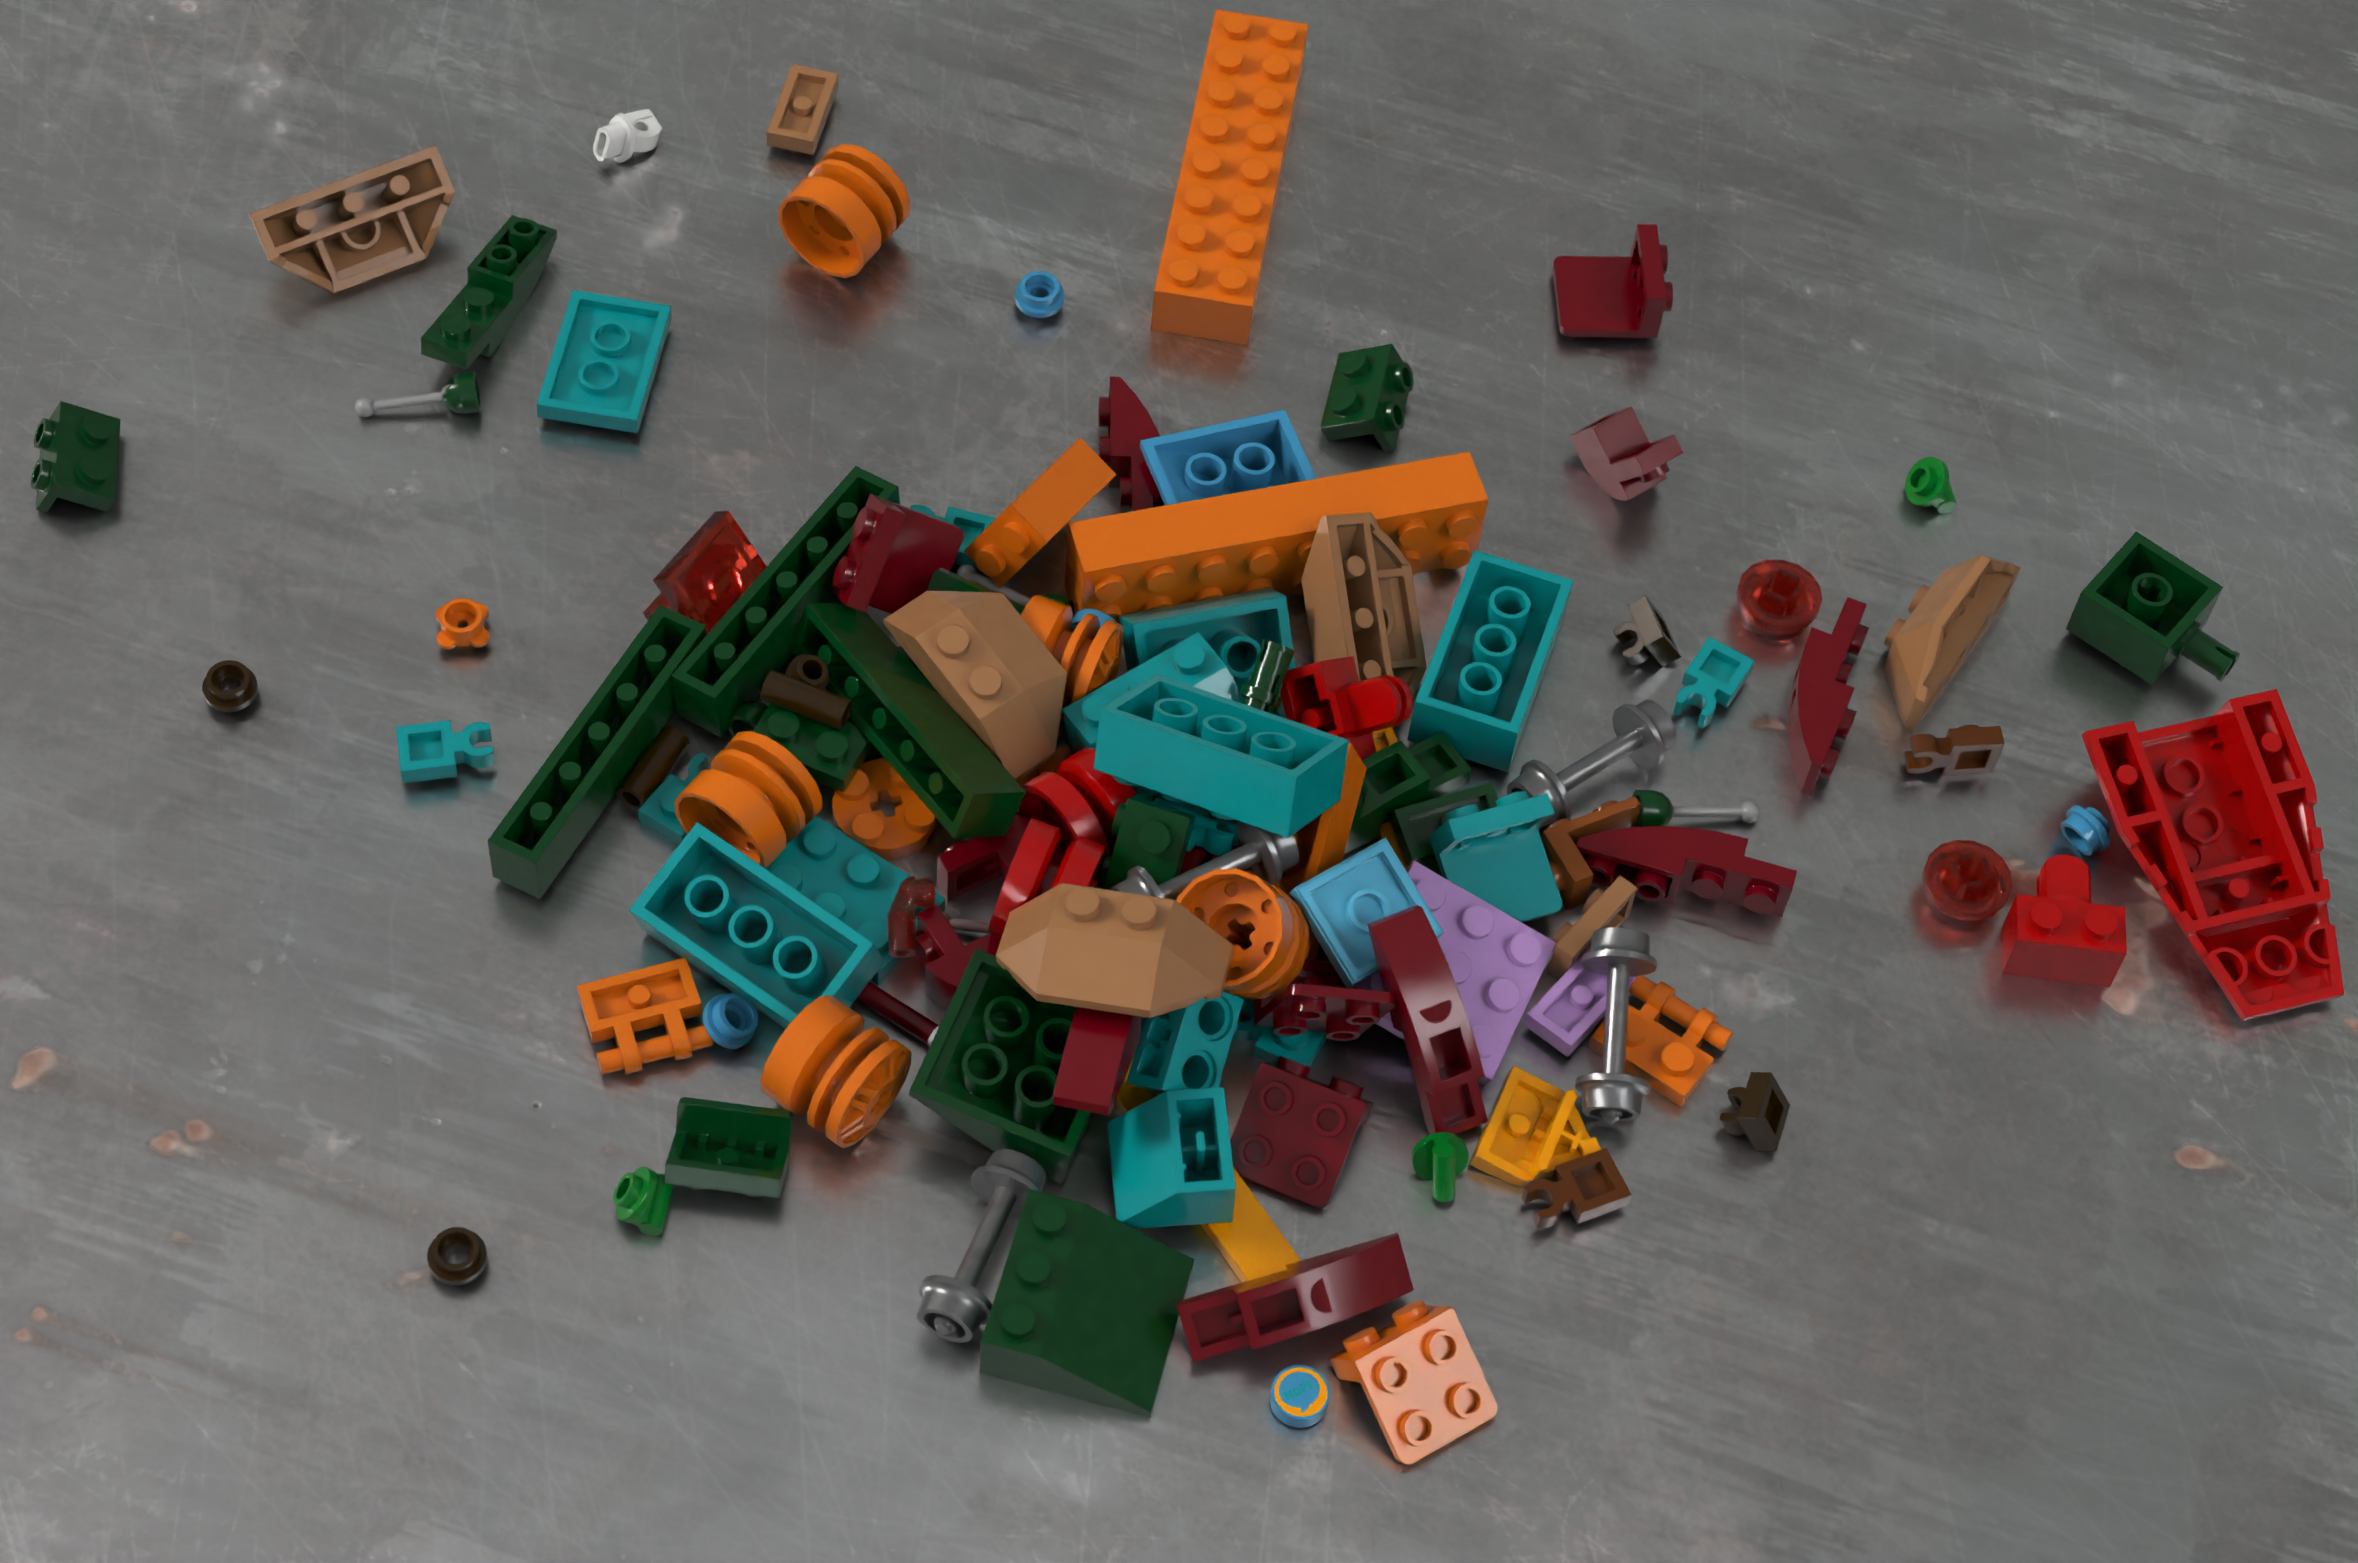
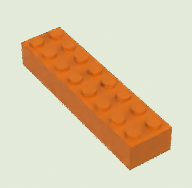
M1215 9L1154 289L1151 330L1248 346L1304 66L1309 24Z
M1469 451L1069 522L1064 586L1068 599L1074 602L1073 615L1082 609H1095L1106 613L1119 624V615L1269 587L1286 597L1304 596L1301 578L1320 518L1326 515L1369 512L1378 521L1377 526L1391 538L1411 564L1412 575L1442 568L1456 569L1469 564L1474 550L1478 551L1488 497Z

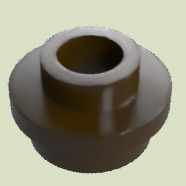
M226 660L215 664L209 669L203 681L202 691L206 702L212 708L222 712H235L246 708L254 701L258 693V684L254 673L244 664L234 660ZM228 688H236L231 691H225Z
M448 1228L439 1233L429 1246L427 1253L429 1269L436 1279L445 1284L462 1285L476 1279L486 1266L487 1250L485 1243L480 1236L466 1228ZM455 1254H464L468 1257L466 1261L458 1264L447 1262Z

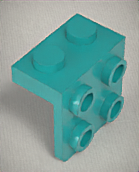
M1527 791L1515 792L1496 800L1497 807L1479 811L1477 804L1457 808L1446 814L1447 821L1429 836L1442 877L1516 920L1524 923L1553 915L1561 909L1562 899L1538 831V827L1555 814L1548 793L1529 798Z

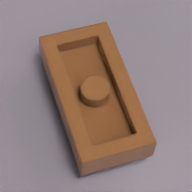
M791 65L766 132L767 146L814 155L838 89V73Z
M1619 876L1606 891L1600 887L1597 888L1584 904L1581 911L1583 916L1574 925L1566 922L1554 935L1552 940L1556 944L1553 948L1548 974L1558 981L1591 947L1594 931L1621 926L1629 917L1637 887L1622 876Z

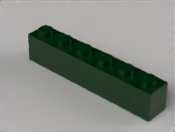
M857 466L849 472L671 675L677 715L719 737L724 735L729 729L728 718L735 709L745 701H753L761 692L771 670L778 672L794 653L789 646L806 604L837 603L840 600L831 591L834 573L839 561L847 552L853 537L855 520L861 509L865 507L869 495L873 494L900 504L898 486Z
M807 603L790 643V649L797 656L802 654L816 655L826 663L829 671V682L825 689L853 700L850 714L852 721L954 839L1006 836L1026 791L866 612L846 606L844 603Z
M662 605L657 607L488 839L494 878L539 899L542 898L616 794L618 788L675 711L676 703L671 675L707 635L706 625Z

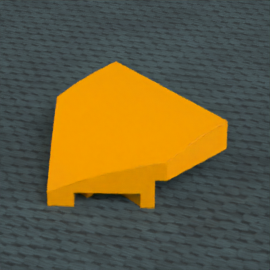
M1513 1066L1504 1079L1487 1119L1488 1122H1486L1468 1165L1505 1182L1523 1187L1534 1180L1553 1176L1555 1166L1599 1151L1601 1148L1596 1137H1589L1575 1105L1578 1097L1574 1089L1564 1093L1559 1088Z

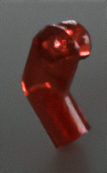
M914 875L901 881L887 914L888 953L891 957L909 958L916 954L915 910L916 907L931 908L935 904V885L932 879H915Z

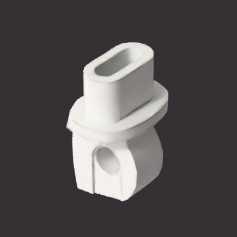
M649 109L627 114L619 113L612 118L609 125L598 129L593 145V153L599 161L613 158L619 163L625 162L631 158L634 151L648 152L653 150L658 144L662 126H660Z

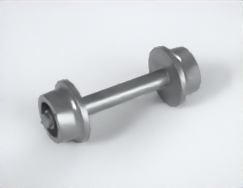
M1645 700L1635 706L1633 704H1623L1614 710L1612 718L1614 731L1617 736L1615 739L1557 774L1541 761L1530 760L1521 767L1520 776L1508 784L1507 795L1519 791H1527L1528 797L1531 798L1548 793L1555 814L1541 824L1538 829L1561 819H1570L1572 811L1567 792L1628 755L1635 763L1647 769H1653L1662 763L1664 753L1675 746L1677 741L1676 729L1667 712L1652 700Z
M1238 821L1237 831L1241 847L1160 885L1156 884L1145 868L1138 865L1128 870L1126 880L1113 886L1110 890L1176 900L1178 895L1193 879L1214 869L1237 868L1244 870L1249 867L1252 868L1256 876L1273 885L1281 881L1282 872L1298 864V847L1293 835L1286 838Z
M1621 925L1619 927L1602 928L1594 931L1590 952L1582 957V966L1585 969L1607 975L1602 1073L1584 1074L1575 1080V1088L1582 1095V1113L1591 1118L1605 1120L1610 1125L1615 1121L1639 1118L1642 1098L1649 1094L1651 1087L1647 1080L1625 1074L1630 976H1641L1655 972L1657 961L1654 957L1650 956L1649 935L1640 930L1624 928Z
M996 1150L991 1155L986 1166L978 1167L973 1172L971 1185L976 1193L989 1204L955 1277L942 1275L926 1276L919 1286L922 1301L917 1311V1319L931 1333L952 1342L963 1343L969 1342L973 1338L979 1325L987 1324L992 1304L975 1287L1009 1214L1021 1215L1029 1189L1042 1191L1046 1180V1172L1034 1159L1014 1150Z

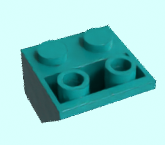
M1224 1087L1165 1091L1108 1122L1107 1130L1117 1220L1134 1229L1233 1221L1236 1187Z

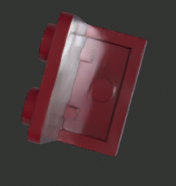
M1637 224L1630 257L1559 256L1555 258L1552 270L1559 330L1563 335L1568 337H1658L1664 312H1670L1672 309L1673 286L1671 282H1665L1664 274H1666L1668 265V250L1666 245L1659 244L1657 224Z
M870 494L865 507L861 509L855 520L853 537L847 552L836 567L831 591L846 606L866 612L867 607L871 606L892 614L927 591L935 570L943 568L951 571L964 538L963 531L954 524Z
M1306 959L1301 972L1284 990L1263 999H1254V1026L1272 1027L1273 1032L1281 1036H1298L1310 1030L1326 1032V1037L1331 1040H1354L1359 1038L1364 1031L1379 1022L1384 1015L1396 1007V994L1385 991L1346 988L1331 962Z
M1280 1055L1277 1064L1260 1062L1230 1140L1233 1167L1240 1177L1313 1206H1325L1331 1200L1360 1124L1366 1123L1373 1102L1360 1098L1364 1088L1349 1081L1332 1076L1329 1085L1309 1078L1311 1067Z

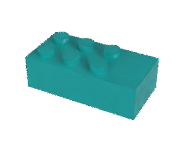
M1474 550L1417 695L1407 741L1418 744L1442 732L1462 758L1509 772L1562 627L1574 580Z
M1155 674L1100 709L1093 769L1114 776V779L1121 784L1140 785L1160 792L1169 801L1178 803L1188 802L1210 810V813L1217 818L1238 820L1289 838L1340 801L1349 740Z
M696 822L629 909V912L642 930L682 958L687 957L689 963L731 992L748 998L758 1011L784 1029L788 1027L792 1020L807 1005L822 996L830 994L850 1008L884 963L872 941L698 822Z

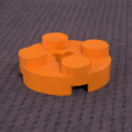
M876 759L862 763L845 792L835 790L832 798L834 827L887 861L903 859L921 851L928 844V837L934 832L935 827L937 829L939 825V820L886 759ZM881 802H891L898 805L895 807V815L891 817H885L882 810L873 811L872 808H875Z

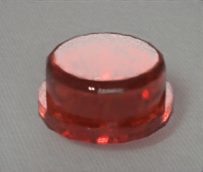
M1764 560L1751 565L1742 574L1736 592L1739 615L1743 624L1758 637L1770 641H1788L1800 636L1817 618L1822 602L1820 585L1813 575L1798 564L1785 560Z
M1954 840L1941 844L1929 855L1922 872L1924 899L1931 912L1942 921L1959 927H1974L1985 923L2005 906L2013 887L2011 871L2004 859L1990 847L1970 840Z

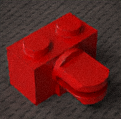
M1353 656L1319 661L1287 670L1280 691L1286 719L1349 740V743L1353 745L1361 760L1376 753L1372 732L1401 724L1409 718L1413 706L1410 689L1399 677L1386 675L1359 681Z
M2068 854L2050 857L2042 866L2036 879L2037 896L2016 894L2001 928L2002 974L2110 987L2127 954L2125 907L2091 903V874L2087 863L2078 857Z

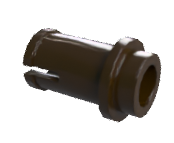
M799 655L791 661L787 669L788 676L825 689L829 682L827 665L816 655Z

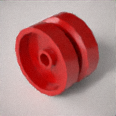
M1085 747L1063 760L1057 766V773L1045 771L1025 783L1022 788L1026 793L1018 809L1021 816L1030 820L1035 818L1060 829L1061 841L1058 850L1063 857L1070 842L1079 836L1106 846L1095 880H1097L1104 859L1107 856L1112 857L1117 836L1112 835L1111 832L1115 813L1121 803L1126 804L1128 798L1137 794L1131 785L1121 784L1114 779V776L1093 769L1096 749Z
M1031 818L1003 883L989 923L988 932L1002 937L1009 913L1012 910L1061 883L1096 888L1098 881L1095 880L1106 846L1079 836L1070 842L1061 865L1055 864L1053 862L1061 841L1060 829L1038 819Z

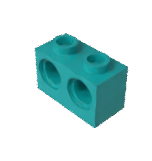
M1222 991L1220 997L1211 1000L1203 998L1185 1008L1153 1018H1145L1141 1040L1135 1052L1126 1083L1157 1095L1169 1090L1219 1087L1230 1045L1238 1027V1019L1244 999Z

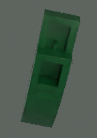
M512 215L467 267V284L421 337V354L466 370L479 355L490 358L507 335L537 284L557 239V230L538 224L533 220Z
M1442 732L1409 748L1400 740L1362 760L1367 769L1345 853L1378 838L1381 825L1390 821L1388 816L1393 810L1440 797L1469 783L1472 773L1471 767Z

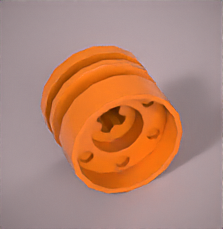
M840 144L831 147L822 160L813 167L807 178L802 179L783 200L778 208V223L788 243L812 267L830 276L848 278L857 275L876 254L881 244L886 243L894 231L902 225L910 214V199L903 182L894 170L876 154L860 146Z
M1035 595L1031 598L1022 611L1021 616L1067 672L1062 709L1116 679L1123 646V625L1113 621H1106L1099 629L1100 622L1098 616L1090 613L1086 614L1074 631L1071 632L1073 616L1071 606L1041 595Z
M753 731L738 732L724 750H721L710 763L711 769L702 770L674 801L675 814L686 834L698 822L765 869L787 847L786 839H795L806 824H809L822 809L821 792L815 779L805 766L785 747L771 738Z
M1233 868L1214 869L1193 879L1178 895L1176 899L1178 903L1233 944V955L1223 991L1242 999H1263L1284 990L1301 972L1309 952V926L1301 907L1285 891L1271 885L1256 875ZM1249 928L1253 930L1249 935L1252 945L1246 949L1242 947L1246 943V937L1243 933Z
M829 994L819 997L807 1005L780 1036L765 1063L760 1079L761 1091L796 1116L807 1113L808 1125L820 1133L826 1131L828 1139L841 1148H846L856 1144L865 1137L892 1105L906 1080L911 1066V1051L895 1039L889 1041V1036L878 1027L865 1030L864 1018Z

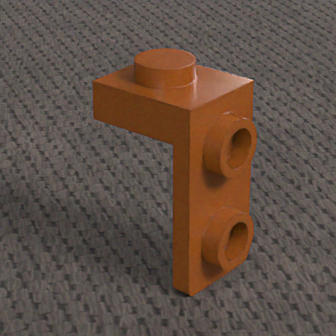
M1635 796L1620 802L1615 800L1605 802L1592 813L1574 820L1569 818L1558 820L1543 831L1541 840L1562 899V904L1566 910L1586 903L1594 875L1576 847L1579 837L1603 831L1636 827L1641 804Z

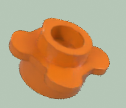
M457 598L437 609L435 615L436 620L441 624V631L437 634L436 640L441 648L451 650L456 646L465 647L469 645L480 648L489 642V631L485 629L484 623L489 616V612L484 604L467 598ZM467 625V627L458 628L459 626Z

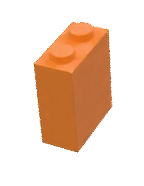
M1080 437L1022 492L964 552L976 563L982 573L987 575L1001 588L1117 474Z

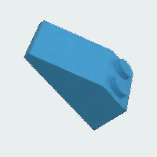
M1285 410L1140 441V449L1164 505L1316 479Z

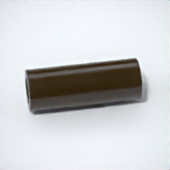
M771 670L767 675L760 694L762 701L840 731L847 724L853 707V700Z
M664 726L618 788L617 794L619 798L629 807L638 810L664 782L690 746L689 738L676 727Z

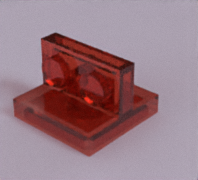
M715 511L653 579L661 593L643 612L647 620H649L657 607L662 605L706 625V632L708 634L767 567L729 511Z

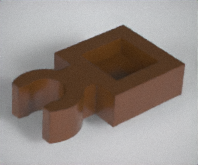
M1964 725L1959 728L1949 729L1944 738H1936L1931 734L1910 736L1909 740L1912 751H1905L1904 759L1908 773L1913 774L1929 772L1935 768H1940L1941 776L1993 773L2005 742L2000 726L1979 727L1977 725Z
M1607 1148L1555 1166L1552 1176L1555 1183L1545 1179L1534 1180L1524 1187L1521 1198L1524 1204L1536 1199L1544 1200L1549 1204V1208L1537 1212L1534 1222L1537 1228L1543 1229L1555 1225L1559 1221L1561 1214L1569 1210L1577 1224L1626 1207L1629 1205L1632 1194Z

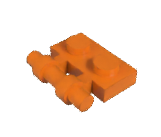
M687 957L577 985L578 998L592 1043L615 1038L618 1047L596 1053L602 1075L619 1070H624L625 1074L643 1070L642 1064L672 1056L675 1061L692 1057V1051L713 1046L712 1038L707 1033L704 1025L690 1029L685 1028L683 1019L702 1015L701 1000ZM661 1025L665 1026L667 1035L636 1043L634 1032Z
M1643 975L1637 976L1629 989V993L1645 1002L1640 1011L1628 1004L1625 1072L1631 1076L1647 1080L1651 1084L1650 1088L1682 1107L1710 1071L1714 1061L1712 1056L1699 1049L1704 1041H1707L1723 1051L1734 1033L1717 1023L1718 1016L1703 1007L1698 1011L1676 997V990L1663 981L1655 984ZM1662 1014L1687 1029L1682 1037L1657 1022ZM1605 1020L1591 1036L1588 1046L1590 1050L1603 1057Z

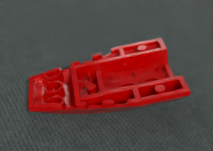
M2277 689L2229 699L2214 716L2137 732L2134 721L2085 731L2081 736L2118 834L2241 1020L2245 1021L2343 996L2344 988L2335 925H2330L2327 908V902L2331 899L2328 879H2323L2320 852L2324 849L2321 827H2316L2313 806L2317 803L2315 784Z

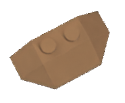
M435 145L249 213L248 216L270 263L334 295L426 260L456 191Z
M1371 512L1321 517L1301 578L1314 663L1353 656L1359 681L1386 675L1399 677L1408 685L1413 698L1427 666L1411 564L1391 538L1377 526L1378 521Z
M1980 555L1941 572L1931 588L1924 584L1919 588L1908 608V612L1912 614L1907 621L1901 618L1895 621L1884 641V645L1889 647L1890 650L1883 670L1905 729L1911 732L1915 731L2006 603L2020 571L2019 566L2011 562Z
M926 591L883 619L884 625L939 695L1016 781H1019L1055 756L1067 672L1003 593Z
M1061 883L1009 913L996 953V961L1004 970H1008L1013 978L1036 1001L1153 1018L1185 1008L1203 998L1211 1000L1220 997L1233 955V944L1174 899Z

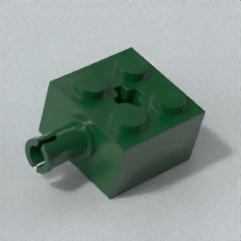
M2135 532L2083 589L2066 627L2068 631L2151 685L2155 683L2176 658L2180 659L2183 656L2215 676L2221 682L2229 674L2240 656V653L2229 649L2202 631L2223 587L2138 532Z

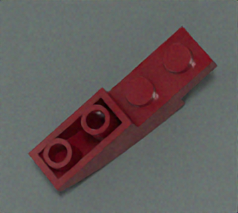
M1110 376L1109 396L1099 397L1098 427H1108V436L1099 437V457L1117 474L1108 483L1109 488H1120V508H1129V512L1165 506L1140 449L1141 440L1159 437L1160 434L1148 411L1133 390L1121 377Z
M1849 597L1845 601L1832 634L1811 627L1794 677L1789 700L1788 738L1793 769L1801 792L1810 796L1819 777L1827 780L1830 779L1841 751L1833 748L1832 745L1836 737L1846 741L1857 711L1848 708L1854 687L1846 684L1853 665L1845 661L1849 653L1855 656L1859 655L1869 627L1860 624L1867 604Z
M1649 826L1603 831L1579 837L1576 846L1594 874L1591 885L1609 887L1619 876H1622L1637 887L1636 895L1639 898L1653 902L1661 901L1672 905L1674 904L1678 888L1692 891L1702 898H1716L1745 906L1756 913H1770L1783 917L1797 873L1793 869L1744 856L1748 838L1688 827Z
M1416 905L1367 924L1384 991L1396 994V1007L1390 1011L1393 1028L1402 1032L1428 1134L1447 1132L1456 1135L1488 1122L1478 1079L1485 1076L1478 1048L1457 985L1423 908Z
M1077 1007L1053 1093V1105L1110 1115L1140 1043L1141 1021L1143 1017Z
M1398 1233L1286 1265L1287 1270L1177 1301L1176 1305L1192 1361L1196 1362L1250 1346L1251 1350H1255L1294 1338L1356 1316L1413 1291V1285Z

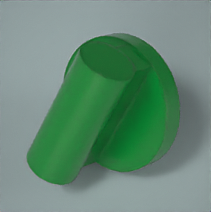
M1925 457L1913 465L1905 482V492L1909 501L1920 507L1934 506L1941 514H1948L1956 510L1958 505L1949 482V470L1946 464L1937 458Z
M1438 1132L1424 1137L1415 1145L1411 1154L1413 1168L1419 1177L1427 1181L1433 1180V1197L1438 1201L1448 1202L1456 1196V1177L1466 1168L1469 1154L1465 1142L1459 1136L1447 1132Z
M645 1166L638 1168L633 1173H626L617 1184L613 1195L617 1217L626 1223L638 1226L639 1230L644 1234L650 1236L661 1235L674 1184L664 1183L665 1174H656L654 1170Z

